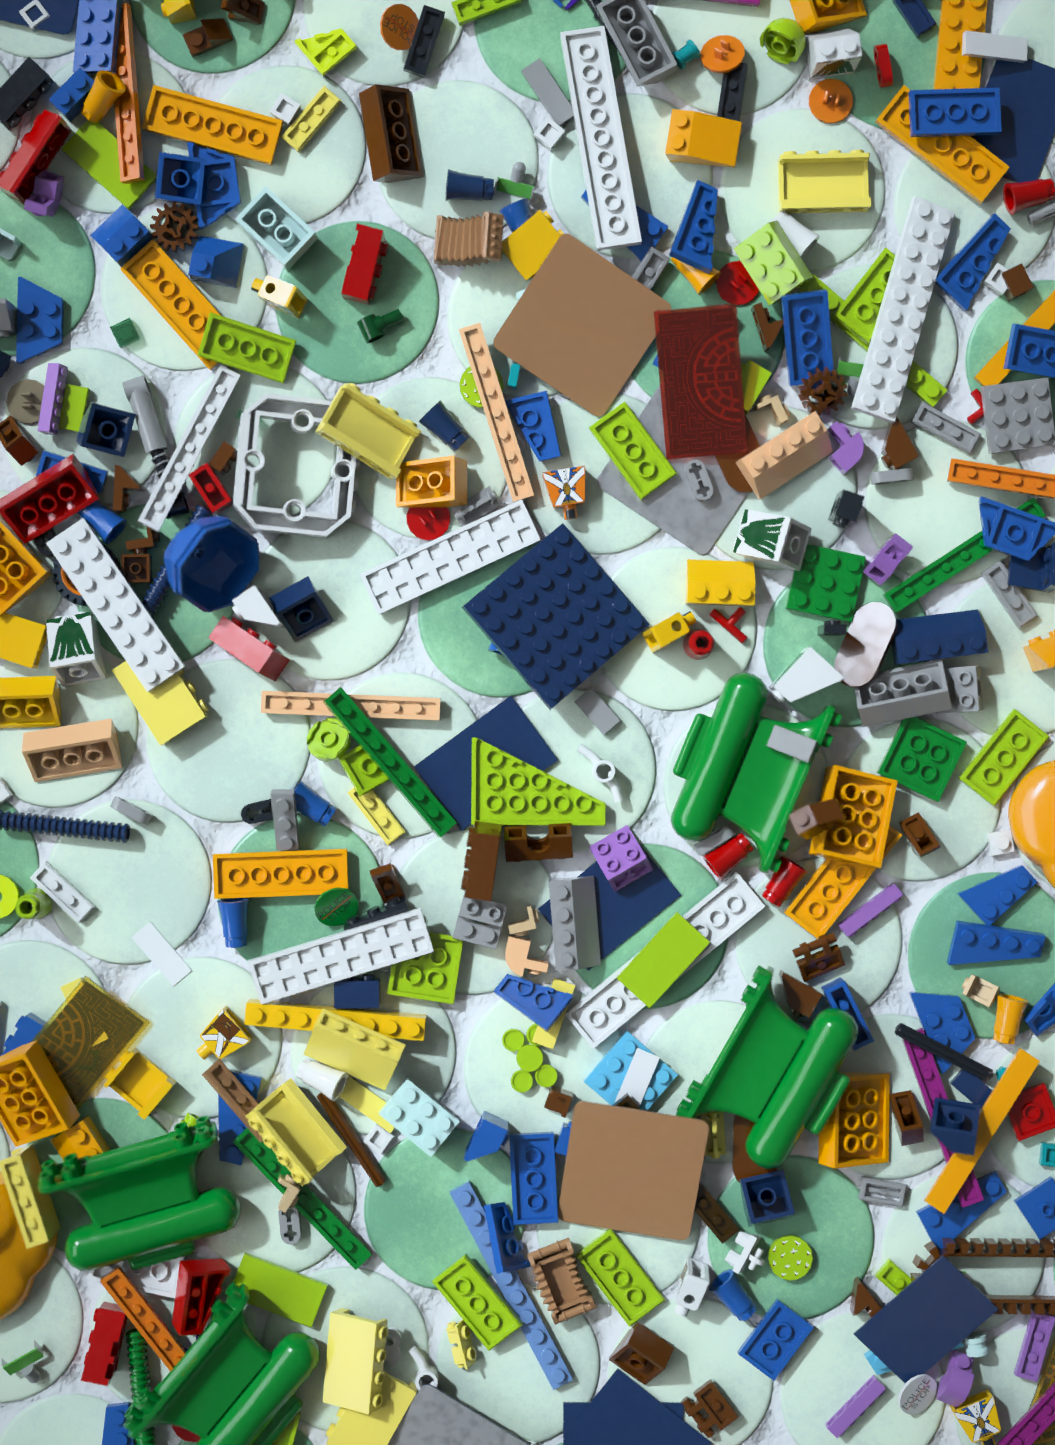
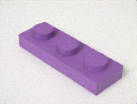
M1031 1311L1014 1370L1015 1376L1035 1382L1038 1381L1055 1322L1054 1315L1048 1313L1036 1315Z

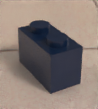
M366 974L362 975V978L354 979L352 976L334 982V1009L380 1007V978H375V975Z

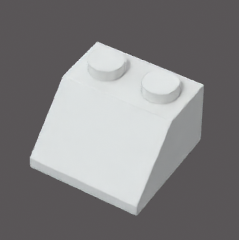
M254 585L232 600L235 604L232 608L239 618L277 627L284 626L261 588Z

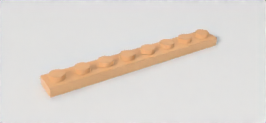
M477 323L461 328L459 332L512 501L515 502L534 496L481 324Z
M262 691L261 713L334 716L323 703L331 695L330 693ZM348 694L366 717L440 720L441 698Z

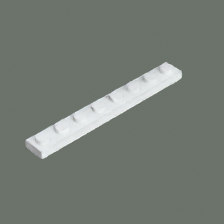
M220 364L138 520L139 523L156 532H159L240 378L238 373Z

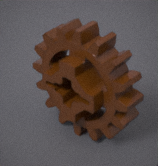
M176 202L172 203V207L165 203V209L162 211L157 208L156 210L159 215H152L151 217L155 221V224H150V228L155 230L151 235L154 239L158 238L156 243L159 246L164 244L163 248L166 251L170 247H172L174 253H177L178 247L186 251L185 245L193 246L191 239H198L197 234L194 233V231L200 230L199 226L194 224L198 222L196 216H192L194 212L191 208L186 211V206L183 203L179 208ZM174 213L181 214V215L185 216V218H184V217H180V218H179V217L175 216ZM172 220L175 222V224H177V230H176V231H177L178 235L175 233V231L172 230V229H173V222H172ZM164 237H172L175 239V241H169Z
M825 367L823 372H821L819 368H816L815 374L808 372L809 378L801 379L804 386L798 387L801 393L798 397L804 409L808 408L809 413L816 410L818 416H821L822 411L830 415V409L833 408L837 411L836 405L844 404L842 397H847L848 394L844 389L848 388L843 376L841 374L838 375L836 369L830 372L828 367ZM831 380L834 381V382L836 383V386H837V387H835L833 384H831L830 381H831ZM809 396H811L812 399H815V402L811 401L809 399Z

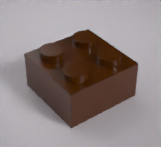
M223 441L209 462V465L223 475L225 473L228 474L232 468L231 464L233 461H237V449Z
M121 555L122 574L129 583H152V555Z

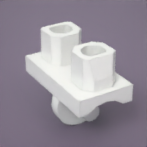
M744 1231L739 1232L735 1242L744 1247L743 1252L740 1254L731 1249L725 1258V1261L734 1267L732 1271L737 1274L743 1272L749 1260L751 1262L748 1268L754 1270L757 1264L764 1266L765 1260L761 1258L764 1250L758 1247L755 1254L753 1253L761 1236L756 1233L751 1235Z

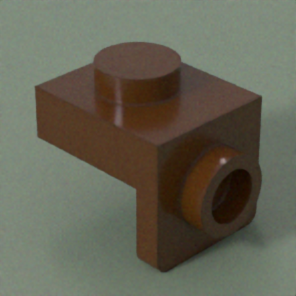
M146 527L148 538L126 541L127 550L134 552V554L148 553L147 549L158 548L157 542H160L159 532Z

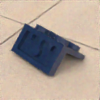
M1055 542L1047 548H1040L1029 561L1010 556L1007 585L1047 593L1054 591Z

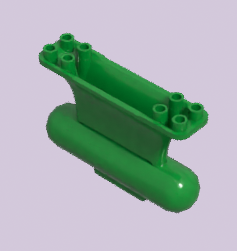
M743 672L736 673L727 680L712 717L698 713L693 719L673 768L674 775L685 779V782L672 811L670 821L672 829L679 837L687 841L696 842L709 837L714 830L719 816L724 817L743 829L755 842L760 855L758 869L767 874L768 870L777 873L781 864V860L775 858L777 849L786 852L790 842L789 839L783 837L789 815L793 810L815 754L818 753L820 746L829 748L832 742L833 735L826 733L828 726L837 727L842 715L834 712V706L826 705L818 716L804 722H781L763 717L761 714L767 702V687L761 678L754 674ZM775 725L818 742L810 763L767 746Z
M758 965L752 976V982L757 984L756 988L748 984L741 995L740 1001L746 1004L743 1014L702 1083L693 1080L689 1086L686 1098L690 1099L691 1102L682 1099L675 1116L695 1119L704 1113L725 1112L752 1121L755 1124L745 1142L746 1152L757 1166L771 1169L781 1166L787 1160L804 1129L816 1135L822 1132L850 1084L849 1077L838 1070L857 1039L858 1025L855 1019L845 1010L828 1008L817 1015L807 1031L793 1021L775 999L772 990L774 968L768 966L765 969Z
M209 1116L198 1118L196 1120L197 1125L188 1127L186 1122H181L174 1126L175 1131L169 1132L166 1135L81 1158H78L77 1154L72 1153L64 1157L63 1163L55 1164L54 1160L42 1163L43 1171L39 1175L37 1185L39 1192L47 1194L62 1191L71 1194L83 1205L92 1220V1223L71 1231L66 1239L64 1246L65 1255L73 1268L79 1271H92L128 1260L131 1269L139 1270L191 1255L195 1251L193 1241L224 1233L235 1227L241 1215V1205L235 1193L225 1187H216L202 1192H198L195 1175L197 1157L202 1149L211 1147L217 1141V1126L215 1122L210 1121Z
M233 1282L226 1290L228 1295L226 1302L216 1301L211 1309L214 1313L211 1323L153 1391L147 1387L142 1391L139 1396V1400L142 1401L139 1408L133 1405L128 1408L124 1415L127 1418L124 1427L128 1429V1436L136 1439L151 1426L170 1424L187 1429L201 1437L195 1445H272L303 1407L302 1400L296 1397L295 1394L314 1372L320 1361L318 1344L310 1335L302 1332H293L282 1338L272 1352L268 1351L252 1334L245 1319L244 1308L249 1300L248 1287L244 1283L238 1286Z

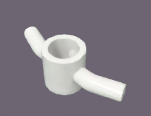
M581 744L577 752L588 758L594 765L592 768L594 778L609 785L615 803L622 801L620 787L614 778L615 768L613 764L607 760H601L594 751ZM608 764L611 768L608 777L600 778V774L596 772L597 767Z
M413 1346L408 1352L419 1366L415 1381L417 1389L420 1390L425 1384H430L437 1388L439 1378L437 1369L432 1365H427L423 1355L416 1346ZM423 1375H430L434 1380L430 1383H424L421 1377Z

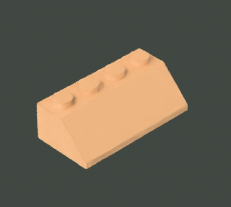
M814 411L735 463L757 498L761 500L832 453L833 450L828 431L816 411Z
M112 718L23 733L22 754L34 782L122 768L118 734Z

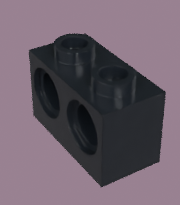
M843 489L836 495L828 520L833 521V525L840 528L853 525L857 521L865 496Z

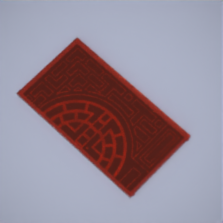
M736 303L654 311L666 459L746 453L747 438Z

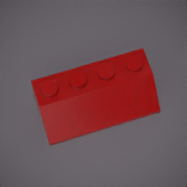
M45 109L42 114L36 116L30 133H26L22 138V145L19 150L11 155L10 164L7 169L0 173V190L25 205V201L34 191L35 177L41 171L48 169L72 131L61 116Z
M72 454L0 498V514L21 541L26 544L99 499V496L86 469L76 456Z

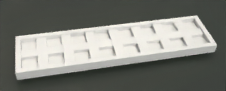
M521 499L361 573L360 576L378 615L541 540Z
M82 518L46 543L147 692H150L186 667L85 518Z
M418 908L248 960V965L260 1002L264 1004L434 952L422 910Z

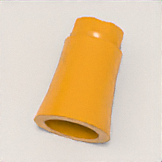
M98 71L94 84L81 108L82 115L93 123L101 121L116 100L125 92L126 87L122 80L109 71Z
M673 257L671 258L676 268L689 281L698 295H701L711 287L721 274L714 267H712L710 274H707Z
M997 994V1011L993 1029L995 1031L993 1035L994 1040L1005 1044H1015L1016 1036L1019 1034L1021 1021L1029 1002L1028 1000L1009 994Z

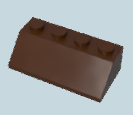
M375 84L360 92L359 99L373 181L393 183L424 177L410 90Z

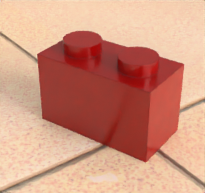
M205 463L188 475L212 513L218 515L233 505V499L208 463Z

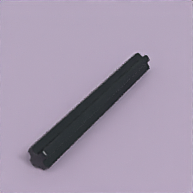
M899 1023L896 1026L895 1034L985 1081L992 1079L993 1070L903 1023Z

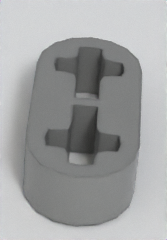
M694 459L689 461L685 466V475L692 494L698 501H706L713 494V486L706 467L700 460ZM692 464H695L696 467L700 466L701 470L698 472L700 479H697L694 473L690 474L689 470L692 468ZM698 482H701L704 488L708 487L709 491L706 492V497L697 493L700 489Z
M912 468L870 473L872 485L914 480Z
M117 796L114 797L110 805L114 810L144 825H148L153 816L148 811Z
M730 824L712 833L706 839L697 842L693 847L700 856L731 838L735 833Z
M295 1207L291 1209L295 1210L291 1215V1220H288L287 1213L281 1210L278 1211L281 1239L284 1243L290 1245L297 1243L302 1234L300 1212ZM291 1224L293 1232H297L293 1239L290 1238V1235L285 1234L288 1232L289 1225Z

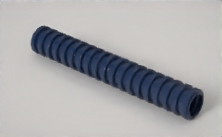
M196 505V511H192L191 514L193 516L188 518L189 523H185L184 526L186 527L199 518L213 517L214 515L202 506ZM165 564L160 566L161 571L156 573L158 575L157 578L153 579L154 583L149 585L151 587L150 590H147V595L143 596L144 600L142 603L153 619V615L158 612L156 611L157 608L161 607V601L164 602L165 600L164 596L168 595V589L171 590L172 588L168 581Z
M0 810V830L3 828L5 831L11 829L13 832L16 830L23 832L25 830V833L32 831L33 834L39 832L42 835L44 833L46 835L53 833V836L60 834L61 837L67 835V837L74 836V838L80 836L81 839L87 837L89 840H92V838L99 840L101 838L102 841L108 839L109 842L115 840L118 843L120 841L127 843L130 836V826L128 823L124 825L118 823L116 825L115 822L110 824L107 821L101 823L99 820L97 822H94V820L88 822L87 819L81 821L79 818L74 820L71 817L69 819L66 817L60 819L59 816L53 818L51 815L48 817L41 815L40 817L39 814H34V816L31 813L25 815L23 812L20 814L13 812L12 814L11 811L5 813L3 810Z

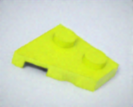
M342 28L332 30L327 34L320 33L312 38L304 40L300 38L294 41L295 45L322 76H325L357 48L356 44Z

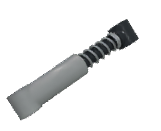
M142 375L124 381L122 384L132 411L136 414L135 420L146 454L152 456L151 462L155 464L153 469L157 471L156 477L160 480L169 461L165 455L167 452H164L168 447L151 398L149 384L146 377ZM179 492L166 517L168 520L190 513L183 492Z

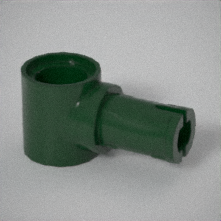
M396 309L381 317L380 315L375 316V314L365 316L357 324L366 343H372L382 338L387 328L403 322L404 319L400 310Z

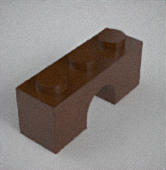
M571 823L548 824L549 832L542 839L529 837L526 832V826L504 827L506 862L573 858Z

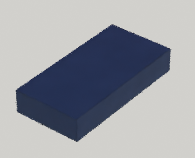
M921 0L892 1L916 38L936 26L937 23Z
M963 1069L950 1081V1084L973 1104H980V1110L993 1091L975 1075Z

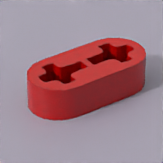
M886 43L875 45L873 55L879 87L892 86L893 74L888 46Z

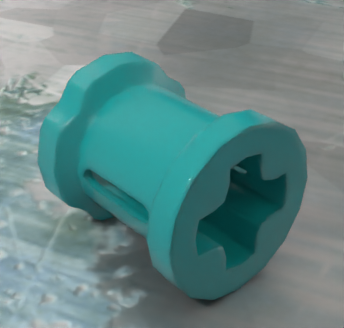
M690 39L677 52H672L677 66L681 70L691 60L701 56L699 49Z

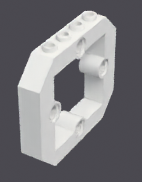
M266 393L241 414L233 507L252 530L325 538L351 517V513H355L356 500H353V491H357L358 478L354 476L355 468L359 469L360 460L338 446L336 463L330 471L331 477L334 480L331 514L307 512L304 503L298 499L287 501L283 509L252 506L255 473L263 468L265 463L263 453L257 450L260 418L290 422V426L295 433L305 434L309 432L313 425L320 424L332 401ZM299 416L305 417L308 425L306 427L298 426L296 418ZM249 456H256L259 460V465L256 467L249 466L247 458ZM339 466H345L348 469L347 477L338 475L337 468ZM289 506H297L300 510L299 516H290L288 513Z

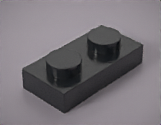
M840 620L824 621L823 625L818 626V635L841 636L847 634V625H841Z

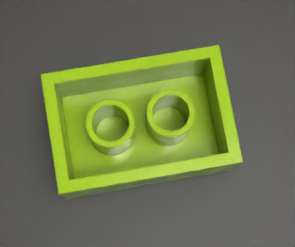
M778 221L768 222L733 248L769 305L779 303L781 295L793 293L813 278Z

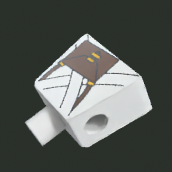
M687 1257L675 1289V1303L677 1304L675 1312L677 1314L687 1316L690 1309L697 1311L709 1285L708 1264Z

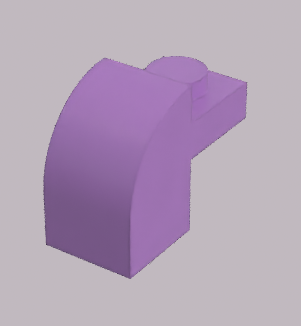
M45 170L41 171L35 177L34 192L25 201L24 210L31 211L36 216L48 215L53 217L57 212L62 197L65 176Z
M836 421L827 431L841 447L828 459L843 475L860 460L864 450V443L859 432L851 438L849 429L843 423L839 424Z
M895 533L883 544L863 573L881 586L891 576L897 565L910 553L913 546Z
M957 1350L950 1351L947 1372L939 1380L937 1400L958 1407L965 1401L974 1379V1374H972L974 1357H969Z

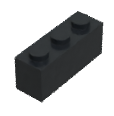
M30 57L0 87V123L8 130L16 127L21 122V117L35 107L38 98L42 94L48 93L54 82L49 74Z

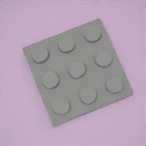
M1048 377L981 387L988 454L1055 445Z

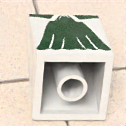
M849 28L805 34V52L810 80L854 73L862 58L859 33Z
M745 509L740 520L738 536L734 541L733 553L748 559L800 571L812 528L790 517Z
M78 612L75 615L56 616L53 619L46 620L50 668L63 687L106 679L97 623L91 612Z
M807 647L799 653L768 688L772 691L770 695L779 703H786L839 682L844 677L815 650Z

